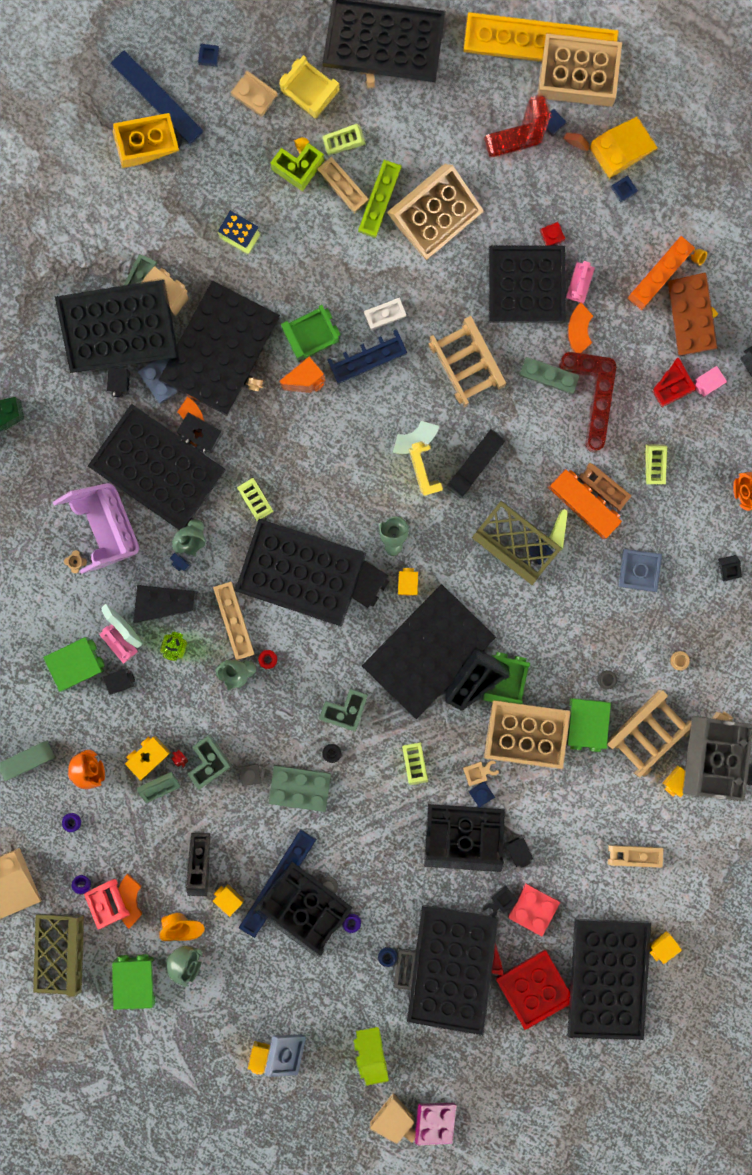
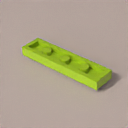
M383 160L358 229L359 233L373 238L377 237L402 165Z

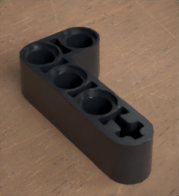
M490 429L447 484L446 488L462 499L506 440Z

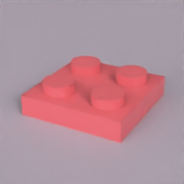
M525 883L517 898L518 901L514 904L508 918L543 936L560 905V901Z

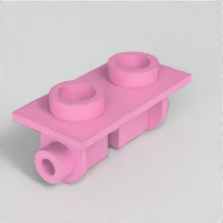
M590 262L576 263L566 299L584 304L595 267L590 266Z
M112 624L106 626L99 634L123 664L138 652L133 645L124 640L123 636Z

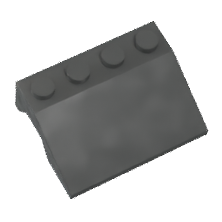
M692 716L683 794L694 797L701 796L745 802L752 745V724Z

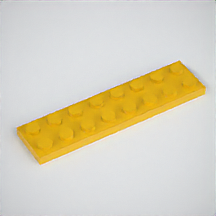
M468 12L463 52L542 62L546 33L617 42L619 30Z

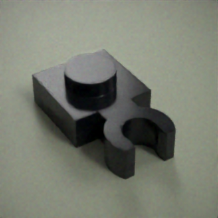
M504 885L491 896L493 902L486 903L482 909L485 911L487 908H492L493 912L489 916L495 917L499 909L504 913L518 900L508 887Z

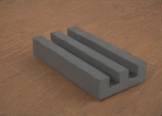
M398 948L393 988L411 990L416 950L411 951ZM405 954L402 983L398 984L401 956ZM409 955H413L409 985H405Z

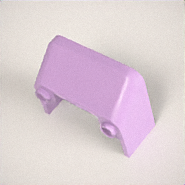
M106 483L70 491L53 502L54 506L69 502L75 514H86L99 549L91 554L92 564L81 569V574L104 568L138 553L139 544L117 489L112 484Z

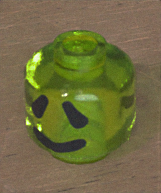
M172 632V634H166L163 637L160 646L163 658L171 661L183 658L187 647V641L183 639V634Z

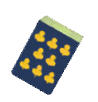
M231 210L217 231L220 239L246 254L251 252L260 236L258 226Z

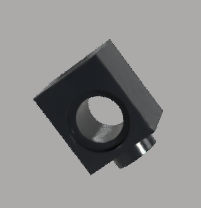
M108 368L107 392L112 394V397L117 398L129 395V370Z
M123 669L103 677L109 695L134 687L135 677L132 671L129 672L128 669Z
M522 835L505 843L516 867L520 866L523 868L531 863L530 860L534 859Z

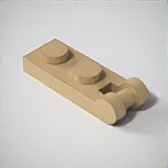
M608 845V851H610L608 865L663 868L662 847ZM618 852H623V859H618Z

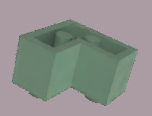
M350 688L344 706L326 700L319 720L356 732L368 694Z
M211 734L192 747L203 763L188 773V776L199 790L233 766Z

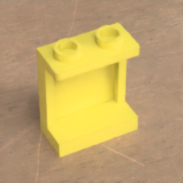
M304 55L301 59H296L291 71L288 74L285 73L280 79L281 91L315 119L340 90L339 83L335 79H332V81L308 63Z
M423 441L412 444L413 448H409V453L421 493L425 496L442 491L441 482L438 480L428 482L420 455L421 452L431 449L430 445L425 444Z

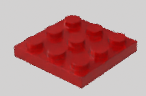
M546 949L504 972L503 976L499 975L495 978L524 1030L569 1005L570 991Z

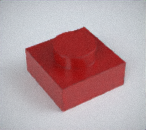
M558 222L540 229L546 245H556L565 241V236Z

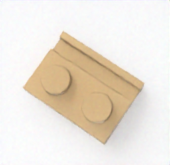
M248 71L245 72L244 77L239 80L231 91L233 97L261 117L273 103L275 97L278 96L275 90Z

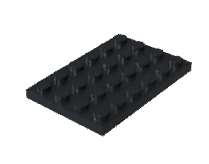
M332 0L322 67L436 83L446 11L371 0Z
M165 279L55 297L70 373L179 357Z
M212 280L177 344L179 357L169 359L159 381L228 416L280 315Z
M133 404L129 406L88 464L89 468L178 530L187 526L226 470L192 445L180 440L179 436Z
M259 519L235 591L342 627L367 553Z
M441 584L369 657L362 667L417 719L449 687L474 650L478 648L484 651L496 636Z
M422 905L407 1022L484 1035L499 917Z
M575 919L567 1031L569 1038L644 1040L651 938L650 922Z

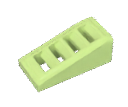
M358 124L322 136L327 155L366 144L362 129ZM355 132H356L357 140H354V137H353V133H355ZM345 135L349 136V143H347ZM338 137H341L343 145H339ZM330 139L334 140L335 148H332Z
M647 444L645 450L646 484H666L667 446L663 444ZM652 451H660V454H652ZM652 459H660L661 462H652ZM652 467H661V470H652ZM651 474H661V478H651Z
M254 478L237 487L257 521L274 512ZM251 486L255 487L253 490L245 494L244 490L248 489ZM258 492L259 495L249 501L248 497ZM262 499V503L255 507L252 506L253 503ZM263 506L267 507V509L260 512L259 514L256 513V511L262 508Z
M565 509L560 511L549 536L562 549L568 514Z
M421 742L402 746L409 785L428 782ZM413 750L419 751V753L408 755L407 753L408 751ZM420 757V761L409 763V759ZM421 765L422 767L421 769L416 770L410 769V767ZM423 773L422 777L412 778V775Z

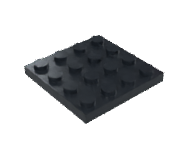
M489 245V323H565V245Z

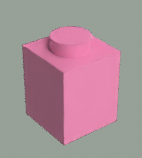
M717 366L694 380L696 391L702 394L703 397L727 382Z

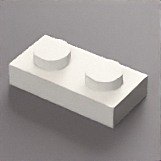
M400 298L364 311L370 330L406 317Z

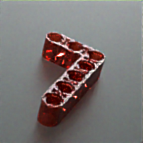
M537 95L528 100L521 126L494 132L484 137L489 157H497L531 148L542 142L551 116L545 95Z
M567 352L559 362L562 370L595 377L585 445L589 452L596 453L604 447L617 368L616 362L608 357ZM564 359H572L573 366H567L564 363ZM583 362H591L592 368L586 369L583 366ZM602 364H608L611 367V371L605 372L602 369ZM601 382L608 385L607 391L600 389L599 384ZM597 401H602L605 404L604 410L597 408ZM594 420L602 422L603 426L601 429L594 426ZM591 439L599 440L600 446L598 448L593 447Z

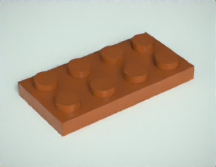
M707 273L669 280L668 286L678 355L685 356L718 349Z

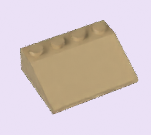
M546 33L537 98L612 107L617 93L622 42Z
M444 164L387 213L400 231L423 258L427 260L483 213L484 210L454 166Z
M493 701L484 758L563 769L570 711Z
M20 848L0 856V919L41 902Z

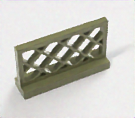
M502 500L472 537V539L531 585L535 583L541 573L562 549V547ZM500 507L508 511L509 519L498 520L497 511ZM512 521H521L524 531L513 532ZM509 522L510 532L500 533L498 523ZM496 523L497 533L489 534L484 530L485 526ZM535 532L538 535L539 542L528 543L527 533ZM524 534L525 544L515 545L514 535ZM511 535L512 545L504 546L501 543L500 536ZM550 544L556 549L552 555H543L542 545ZM529 546H540L541 556L530 557ZM526 547L527 557L519 558L516 555L515 548ZM541 559L542 567L538 572L531 567L530 560Z
M36 914L34 993L64 994L68 997H75L82 993L84 915ZM41 919H47L52 925L47 931L42 928ZM61 920H68V929L65 932L57 925ZM53 928L61 935L55 942L48 935ZM44 937L51 944L46 951L41 946V940ZM62 938L68 943V948L64 952L57 945ZM53 947L60 954L55 961L48 955V952ZM43 957L51 964L46 970L40 965V959ZM61 958L67 962V968L64 971L56 964ZM52 967L60 974L54 981L47 974ZM42 976L50 983L47 988H39V979ZM61 977L67 982L66 989H60L56 984Z

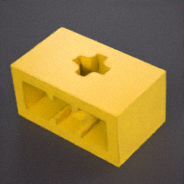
M148 736L141 743L142 748L138 752L133 750L126 757L128 761L125 765L140 781L171 753L156 736L152 738ZM150 753V760L145 761L143 759L145 757L144 754Z

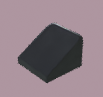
M737 555L718 559L723 582L742 577L741 561Z

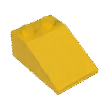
M170 113L113 123V134L122 168L141 165L179 151Z
M638 117L606 131L592 140L589 147L609 179L658 148Z

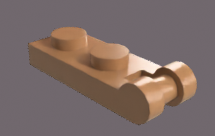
M589 463L586 466V471L581 473L578 479L620 511L632 495L595 465ZM592 474L597 476L594 482L590 479Z

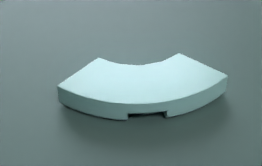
M421 421L418 428L412 433L406 435L398 434L393 454H410L409 448H413L412 444L423 441L425 444H430L436 436L439 426Z
M107 604L101 608L106 620L120 632L125 641L136 648L143 644L131 626L113 608Z

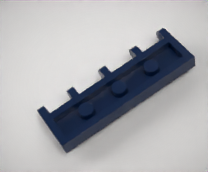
M393 330L395 337L384 342L381 336L377 337L380 344L367 350L365 345L361 344L362 352L349 357L346 351L343 352L345 359L333 364L331 358L327 359L337 384L406 355L407 351L398 330Z

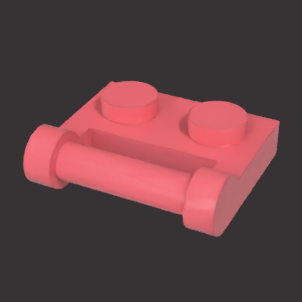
M116 879L110 880L84 894L98 930L130 916L129 910H126L117 888L118 882ZM107 889H110L119 913L116 915L105 891Z

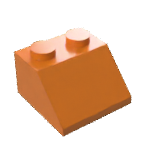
M308 357L279 382L284 391L311 393L314 390L315 392L319 391L324 386L325 376L314 361Z

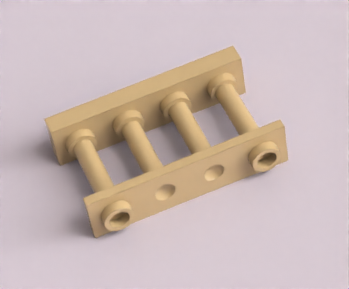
M471 316L464 319L462 329L438 341L432 335L430 336V343H428L432 353L437 354L457 392L455 397L458 403H462L464 407L469 404L467 398L490 386H496L499 390L506 385ZM465 335H470L473 341L470 346L445 358L441 347ZM473 352L479 353L482 358L479 363L454 375L450 364ZM482 369L488 370L490 374L489 379L463 392L458 381Z
M658 690L607 740L609 748H619L638 768L634 774L639 778L649 774L652 770L650 767L683 735L686 737L690 734L692 721L688 720L684 723L666 704L665 699L668 695L663 690ZM656 707L660 708L680 728L672 737L652 717L653 714L651 712ZM642 721L647 722L664 739L665 743L658 750L638 730V725ZM628 734L630 736L633 735L652 755L645 763L624 743V738Z

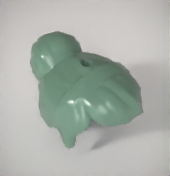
M393 516L387 519L386 522L379 524L380 539L385 545V551L390 556L399 555L402 551V545L408 537L409 526L401 516Z
M198 519L189 521L186 527H183L175 534L172 541V549L176 553L182 554L185 552L196 557V552L203 548L206 543L203 534V522Z
M228 659L221 662L215 669L219 680L224 681L227 690L230 691L233 688L244 686L248 678L252 677L256 672V666L249 660L241 662Z

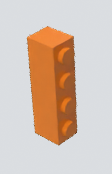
M680 236L627 299L640 310H643L693 252L695 247Z
M565 469L548 488L603 540L606 539L622 522L619 519L620 515L613 509L610 511L605 506L606 502L598 496L596 498L591 493L592 489L584 483L582 485L577 480L578 476L573 471L569 470L568 472Z

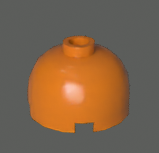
M744 472L739 474V478H735L733 490L735 499L739 498L742 503L739 506L744 510L750 511L752 510V472Z
M84 750L71 759L68 766L70 781L80 789L86 790L102 785L101 782L105 780L104 765L101 760L97 761L95 757L97 754L92 750Z

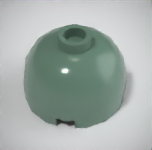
M181 946L168 955L166 959L167 972L172 981L188 987L187 983L195 980L202 963L198 962L199 956H202L201 950L190 946Z

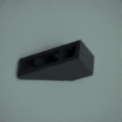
M191 833L186 879L188 896L207 897L210 833Z

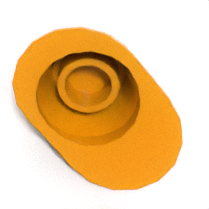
M174 913L162 917V930L159 933V938L163 941L193 940L204 933L205 927L199 921H189L182 913Z

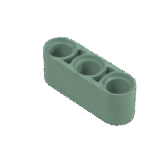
M48 740L0 762V773L4 781H8L56 758Z

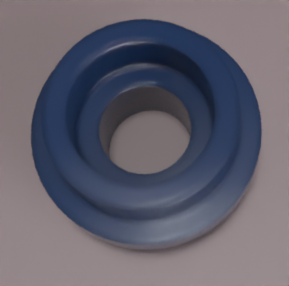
M391 947L381 949L378 954L379 963L384 967L393 966L397 961L396 951ZM387 953L391 955L389 960L384 958V955Z

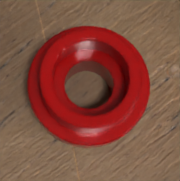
M265 650L260 653L258 662L262 668L271 669L277 664L278 659L275 652ZM266 656L271 657L272 660L270 663L265 662L264 659Z
M180 750L173 751L171 760L177 767L181 765L184 768L188 762L187 758Z

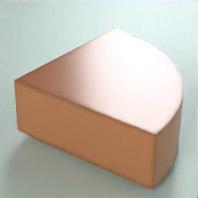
M566 133L564 137L565 141L579 149L587 151L590 146L581 134Z

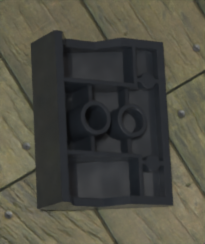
M428 804L424 867L501 872L504 866L503 837L505 809Z
M291 862L264 894L254 912L313 956L321 957L327 941L340 928L353 907L295 863Z

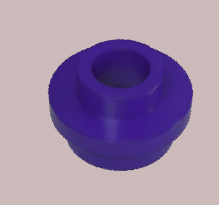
M76 813L66 814L62 819L63 829L67 832L77 831L81 827L79 815ZM70 819H73L75 821L74 826H71L69 824Z
M84 875L75 877L71 884L72 890L76 894L87 893L91 888L90 879Z
M349 913L342 923V927L348 933H355L361 927V919L358 915ZM349 920H354V921H355V925H354V926H350V925L348 924V921H349Z

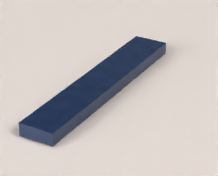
M125 50L111 62V65L160 115L170 113L173 128L181 134L182 138L189 145L203 133V130Z
M302 829L299 830L243 919L239 929L253 938L256 937L266 920L254 912V909L291 862L300 867L317 840Z

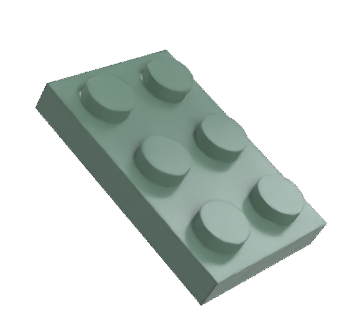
M274 765L268 804L326 812L331 773Z

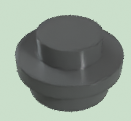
M609 670L602 671L598 676L599 686L607 690L615 687L617 683L615 673Z
M327 876L321 879V884L334 894L337 892L338 883L333 877Z

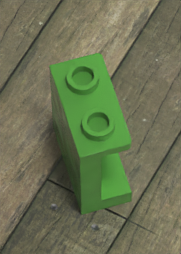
M323 305L290 323L286 321L281 324L282 330L298 362L339 342L338 336L341 334L336 325L332 326L330 311L328 308L324 309Z
M84 637L43 657L59 692H63L82 681L105 672L103 669L105 663L101 656H97L95 652L97 646L93 639L90 640L89 637Z
M497 652L496 655H491L509 666L510 677L506 680L503 679L495 685L494 689L485 692L482 700L522 704L527 672L530 667V663L526 662L527 658L515 656L514 660L507 658L508 654Z
M570 698L569 706H571L566 744L571 745L570 749L574 750L590 747L589 751L601 752V749H607L611 703Z
M148 954L137 955V958H129V955H120L112 962L114 1010L154 1007L155 996H153L152 970L154 957H149Z

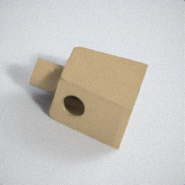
M392 1094L370 1121V1129L397 1144L403 1137L411 1143L415 1140L416 1130L412 1128L414 1116L397 1096Z

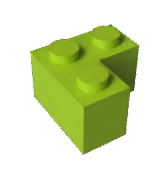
M309 143L298 158L281 148L270 163L271 169L303 192L316 174L317 169L324 163V154Z
M379 1027L356 1031L357 1039H354L355 1051H359L356 1062L360 1078H364L366 1086L388 1082L387 1065Z

